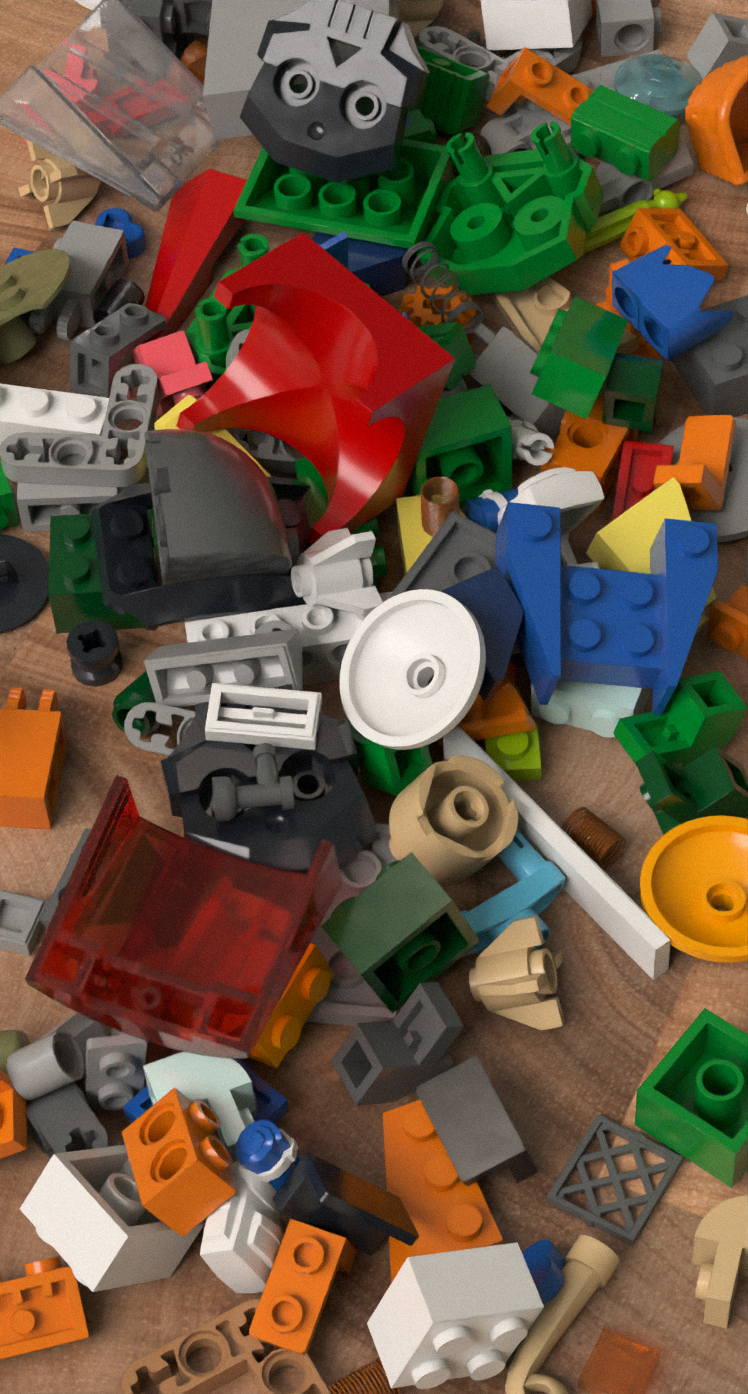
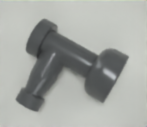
M259 744L253 749L254 761L257 764V785L235 786L234 781L229 777H212L216 822L234 819L238 809L282 805V810L294 809L291 776L279 777L275 763L276 751L272 744Z

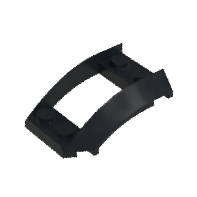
M267 477L280 502L286 528H296L300 556L312 546L307 541L309 526L304 502V495L311 486L293 478ZM150 483L130 487L94 507L91 511L103 605L121 616L128 612L143 621L146 630L156 631L159 626L183 621L216 618L307 604L303 597H297L291 582V570L293 566H297L298 559H292V566L288 575H232L158 586L147 514L148 509H153Z

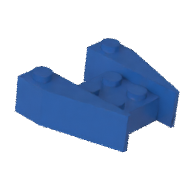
M507 503L496 532L495 567L498 566L524 610L516 640L539 705H548L558 681L564 680L652 689L653 715H662L677 687L718 572L717 524L665 518L650 548V574L561 565L560 507Z

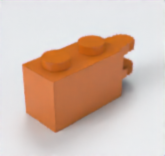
M11 687L6 708H0V827L51 830L68 746L62 712L57 711L56 690L43 689L38 710H26L27 698L24 688Z

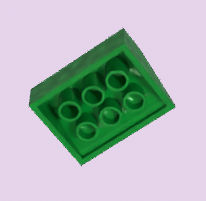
M403 139L398 171L342 185L274 162L262 147L233 210L234 217L330 235H338L344 231L348 238L409 249L414 244L422 242L438 220L435 208L444 185L454 179V161L448 154L446 146Z

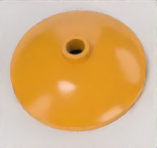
M707 816L687 821L664 834L653 845L645 858L640 876V898L643 910L652 922L671 940L670 944L688 955L713 962L734 963L748 961V819L734 816ZM723 906L730 909V911H718L714 908Z

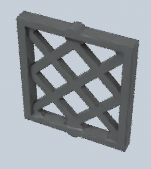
M597 1114L546 1196V1202L579 1218L587 1226L596 1227L633 1246L682 1165L683 1156L645 1138L642 1133H635ZM611 1132L627 1140L629 1144L609 1149L604 1133ZM597 1137L601 1151L584 1155L594 1138ZM647 1150L663 1158L665 1162L645 1167L640 1151ZM632 1153L637 1169L617 1174L612 1158ZM604 1160L609 1176L589 1181L584 1164ZM577 1168L581 1183L564 1187ZM665 1172L655 1191H653L649 1176ZM641 1178L646 1195L626 1199L621 1183ZM613 1185L618 1201L597 1206L593 1189ZM585 1192L589 1208L582 1209L565 1200L564 1196ZM646 1204L634 1224L629 1208ZM621 1210L626 1227L619 1228L602 1219L601 1215Z

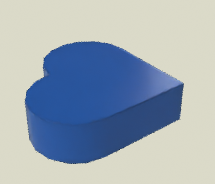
M111 208L103 211L98 216L95 225L124 231L128 259L138 257L146 249L144 230L140 225L132 223V217L129 212L120 208Z
M544 1239L533 1243L522 1253L543 1304L549 1302L559 1293L565 1278L561 1271L564 1264L563 1255L550 1240Z

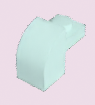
M209 1050L184 1051L144 1065L146 1083L152 1104L154 1105L174 1087L192 1102L197 1099L204 1101L214 1111L220 1121L221 1126L217 1129L221 1143L230 1153L233 1163L237 1162L238 1159L235 1154L237 1140L241 1132L254 1122L250 1112L256 1111L252 1081L244 1068L230 1057Z

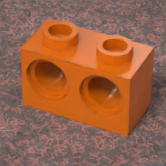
M174 1087L124 1129L122 1136L142 1206L180 1236L184 1237L232 1197L237 1190L229 1168L233 1164L232 1157L221 1143L217 1129L221 1126L218 1117L204 1101L197 1099L192 1102Z

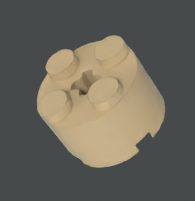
M464 755L451 756L448 760L434 763L402 790L392 804L389 815L391 834L389 848L395 859L402 860L412 852L427 871L440 883L459 885L464 880L470 878L508 847L516 834L518 809L515 800L513 799L509 802L501 787L505 784V781L492 767L473 757Z

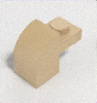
M748 1195L727 1199L713 1207L703 1217L696 1230L692 1264L700 1265L701 1268L695 1298L705 1300L703 1319L705 1324L727 1329L739 1275L748 1277Z

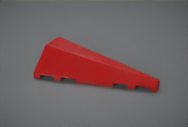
M208 169L174 190L145 305L148 310L166 318V327L142 344L176 333L211 285L212 266L246 220L234 217L233 210L247 180Z

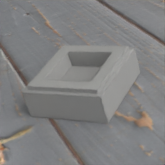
M0 889V949L30 956L44 927L40 918L48 901Z

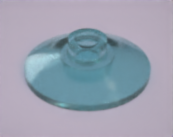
M649 54L631 58L621 64L615 73L614 89L622 95L673 116L685 113V107L688 105V99L692 91L703 79L695 68L680 59L666 55Z

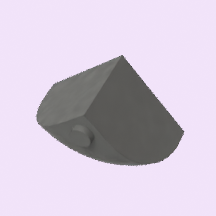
M190 429L146 431L144 437L162 584L168 585L196 579L232 575H288L292 566V559L299 558L297 531L295 527L286 528L280 502L270 481L260 467L234 444L206 432Z

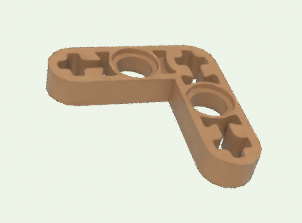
M260 1299L243 1302L137 1359L127 1367L121 1381L123 1394H146L141 1393L140 1383L146 1379H150L154 1385H159L161 1394H209L249 1372L261 1394H331L307 1353L299 1355L272 1345L274 1351L266 1356L260 1340L254 1339L249 1334L247 1325L252 1322ZM200 1347H212L218 1350L222 1357L215 1369L201 1373L192 1370L187 1365L190 1354ZM175 1362L178 1365L181 1379L185 1383L181 1386L177 1385L175 1375H171L169 1365ZM285 1366L300 1369L305 1376L301 1387L290 1393L279 1392L270 1384L273 1373Z

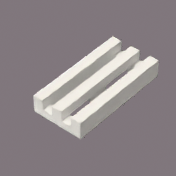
M212 683L205 726L206 740L255 745L269 743L277 747L315 750L316 734L319 727V712H321L322 705L321 693ZM221 703L308 711L307 715L274 712L273 709L253 707L252 710L221 707Z

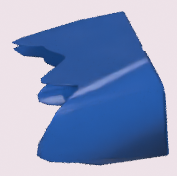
M666 244L612 272V306L624 318L628 319V322L670 362L721 331L732 320L733 310L700 311L701 303L714 283L715 276L688 265H669L672 260L665 258L669 254L671 247Z

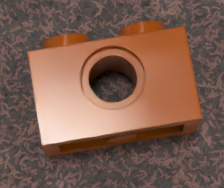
M597 396L587 419L566 410L560 424L559 437L554 444V449L547 447L544 449L553 455L547 463L540 465V471L544 472L562 467L573 468L576 472L593 471L604 495V500L595 509L601 511L618 479L624 440L638 442V429L603 424L602 417L605 398Z

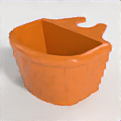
M748 55L727 62L722 67H717L704 77L702 82L692 91L688 99V105L685 107L686 124L689 127L688 132L694 151L697 154L700 170L706 171V173H710L712 176H718V178L724 179V181L732 182L733 185L748 182Z

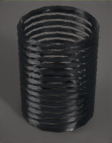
M116 280L93 313L95 323L97 324L98 320L100 322L107 315L109 316V314L114 313L128 303L132 302L133 304L142 305L145 300L143 291L130 280Z

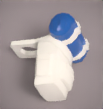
M555 468L529 478L516 489L500 493L493 492L491 489L483 491L478 498L467 501L465 516L467 519L496 533L508 502L560 507L561 561L563 565H577L568 542L569 533L604 500V495L593 471L576 472L573 468Z
M266 1120L253 1122L241 1132L235 1147L238 1161L229 1166L237 1192L206 1218L200 1256L215 1275L235 1293L263 1292L284 1237L285 1229L291 1219L278 1212L272 1198L304 1157L298 1150V1145L294 1138H291L283 1129H279L272 1121Z

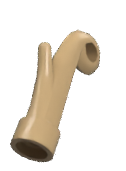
M580 1235L564 1259L565 1266L561 1270L565 1277L563 1287L553 1299L543 1304V1310L529 1328L527 1336L519 1343L508 1369L505 1384L506 1394H532L540 1391L548 1394H568L560 1381L554 1377L537 1373L555 1344L598 1287L606 1286L619 1265L620 1260L618 1256L604 1243L593 1237Z

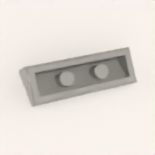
M299 629L165 645L157 648L144 660L156 703L172 707L192 706L209 702L212 683L274 688L292 684L293 690H303L302 639Z

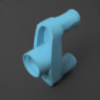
M518 827L510 845L497 855L511 871L518 883L493 896L469 912L466 910L460 911L480 940L477 945L462 957L485 950L518 918L537 915L544 943L550 936L551 930L538 915L557 897L564 887L567 878L552 861H545L522 835V831ZM538 945V946H534V947H535L536 950H538L542 945Z

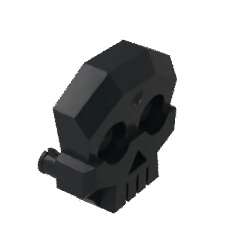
M309 0L297 10L268 20L257 53L264 64L247 95L239 117L274 162L342 185L398 171L408 111L419 109L430 75V71L417 50L410 26L395 17L343 0ZM336 42L360 50L342 63ZM305 76L308 81L307 89L302 93H296L293 88L295 79ZM371 98L374 102V109L371 114L363 116L359 111V104L363 99Z
M292 684L274 687L275 689L293 690ZM209 702L196 704L195 717L182 742L166 759L161 760L162 774L172 816L183 818L187 880L217 889L231 890L253 899L328 882L376 838L375 820L356 778V775H358V753L348 720H339L319 712V727L316 734L315 750L274 746L276 751L275 763L279 777L291 776L294 809L282 810V805L238 809L234 819L216 822L212 777H229L234 781L235 786L257 785V764L254 761L253 749L257 745L206 740L205 726ZM221 703V707L252 710L253 707L270 708L274 712L307 715L308 711ZM306 785H312L317 788V791L312 794H304L299 790Z

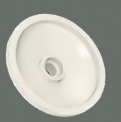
M418 589L400 593L384 601L369 613L350 639L340 670L341 701L345 713L355 729L372 742L397 750L423 747L450 732L471 708L484 677L486 648L481 628L474 615L466 606L453 597L429 589ZM434 675L431 683L428 685L430 678Z

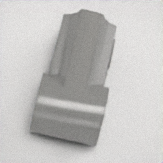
M80 1012L74 1013L63 1019L33 1043L12 1052L7 1059V1072L16 1092L24 1099L31 1101L81 1079L85 1073L86 1041L90 1038L107 1037L98 1019L87 1018Z

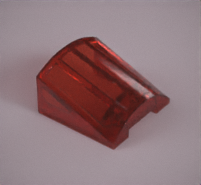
M116 775L25 980L34 989L75 1012L136 1038L197 1055L219 1058H248L342 885L334 843L321 840L307 874L285 871L240 859L193 842L140 817L127 779Z

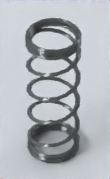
M427 241L414 244L403 256V268L411 275L413 282L420 285L421 293L424 297L430 299L432 308L441 314L443 323H451L463 311L475 309V316L462 324V327L466 326L476 319L471 326L464 329L466 335L470 334L480 325L483 311L478 304L468 302L470 297L468 291L461 290L455 292L460 280L455 276L445 278L449 272V265L444 262L437 263L439 251L433 243ZM423 247L432 248L425 250L417 256L412 267L408 268V260L414 252ZM432 251L429 261L423 266L414 269L418 259L427 252ZM440 265L446 267V272L441 278L431 283H424L427 274L432 269ZM424 274L421 282L417 281L414 275ZM450 279L456 281V286L448 294L434 297L436 290L442 283ZM438 283L431 296L426 294L424 286ZM460 293L466 294L467 297L463 304H460L453 310L444 311L445 306L454 296ZM450 296L443 304L441 310L435 306L434 300ZM450 313L446 321L444 318V314Z

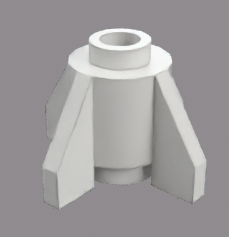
M348 528L328 531L299 556L297 566L292 567L291 582L297 597H303L308 606L324 605L362 616L368 615L383 603L376 587L372 586L373 569L369 557L372 556L376 541L373 532L351 535Z

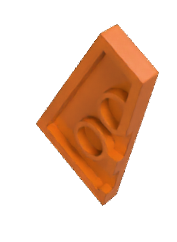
M421 1100L383 1112L386 1188L388 1192L400 1197L419 1234L418 1239L412 1246L389 1236L391 1283L407 1257L503 1244V1238L478 1183L475 1182L469 1186L462 1183Z

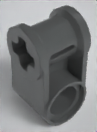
M74 1082L45 1094L26 1105L27 1130L39 1149L44 1154H47L50 1159L56 1153L109 1147V1138L105 1128L96 1118L84 1095Z

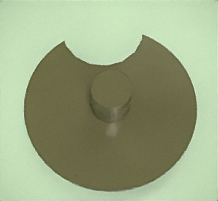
M60 249L40 250L22 256L0 267L1 363L8 364L16 361L35 345L36 337L20 315L30 310L46 309L60 293L72 270V261L65 251Z

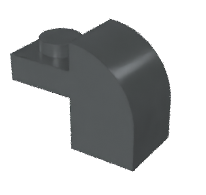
M438 982L419 983L393 1021L357 1023L331 1062L356 1106L397 1101L416 1092V1088L420 1084L447 1071L454 1062L447 1049L464 1025Z

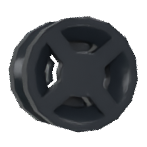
M95 620L83 622L73 628L68 635L66 643L68 654L71 658L72 674L76 680L84 685L94 687L103 686L114 681L121 673L123 667L118 636L114 628L105 622Z

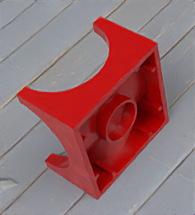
M304 232L218 281L214 298L227 309L240 305H255L253 323L243 346L230 366L203 396L180 412L176 427L202 432L224 428L249 429L269 434L293 446L315 466L322 477L328 496V508L320 520L311 527L307 541L313 545L328 531L348 528L349 532L352 533L396 503V498H402L455 358Z

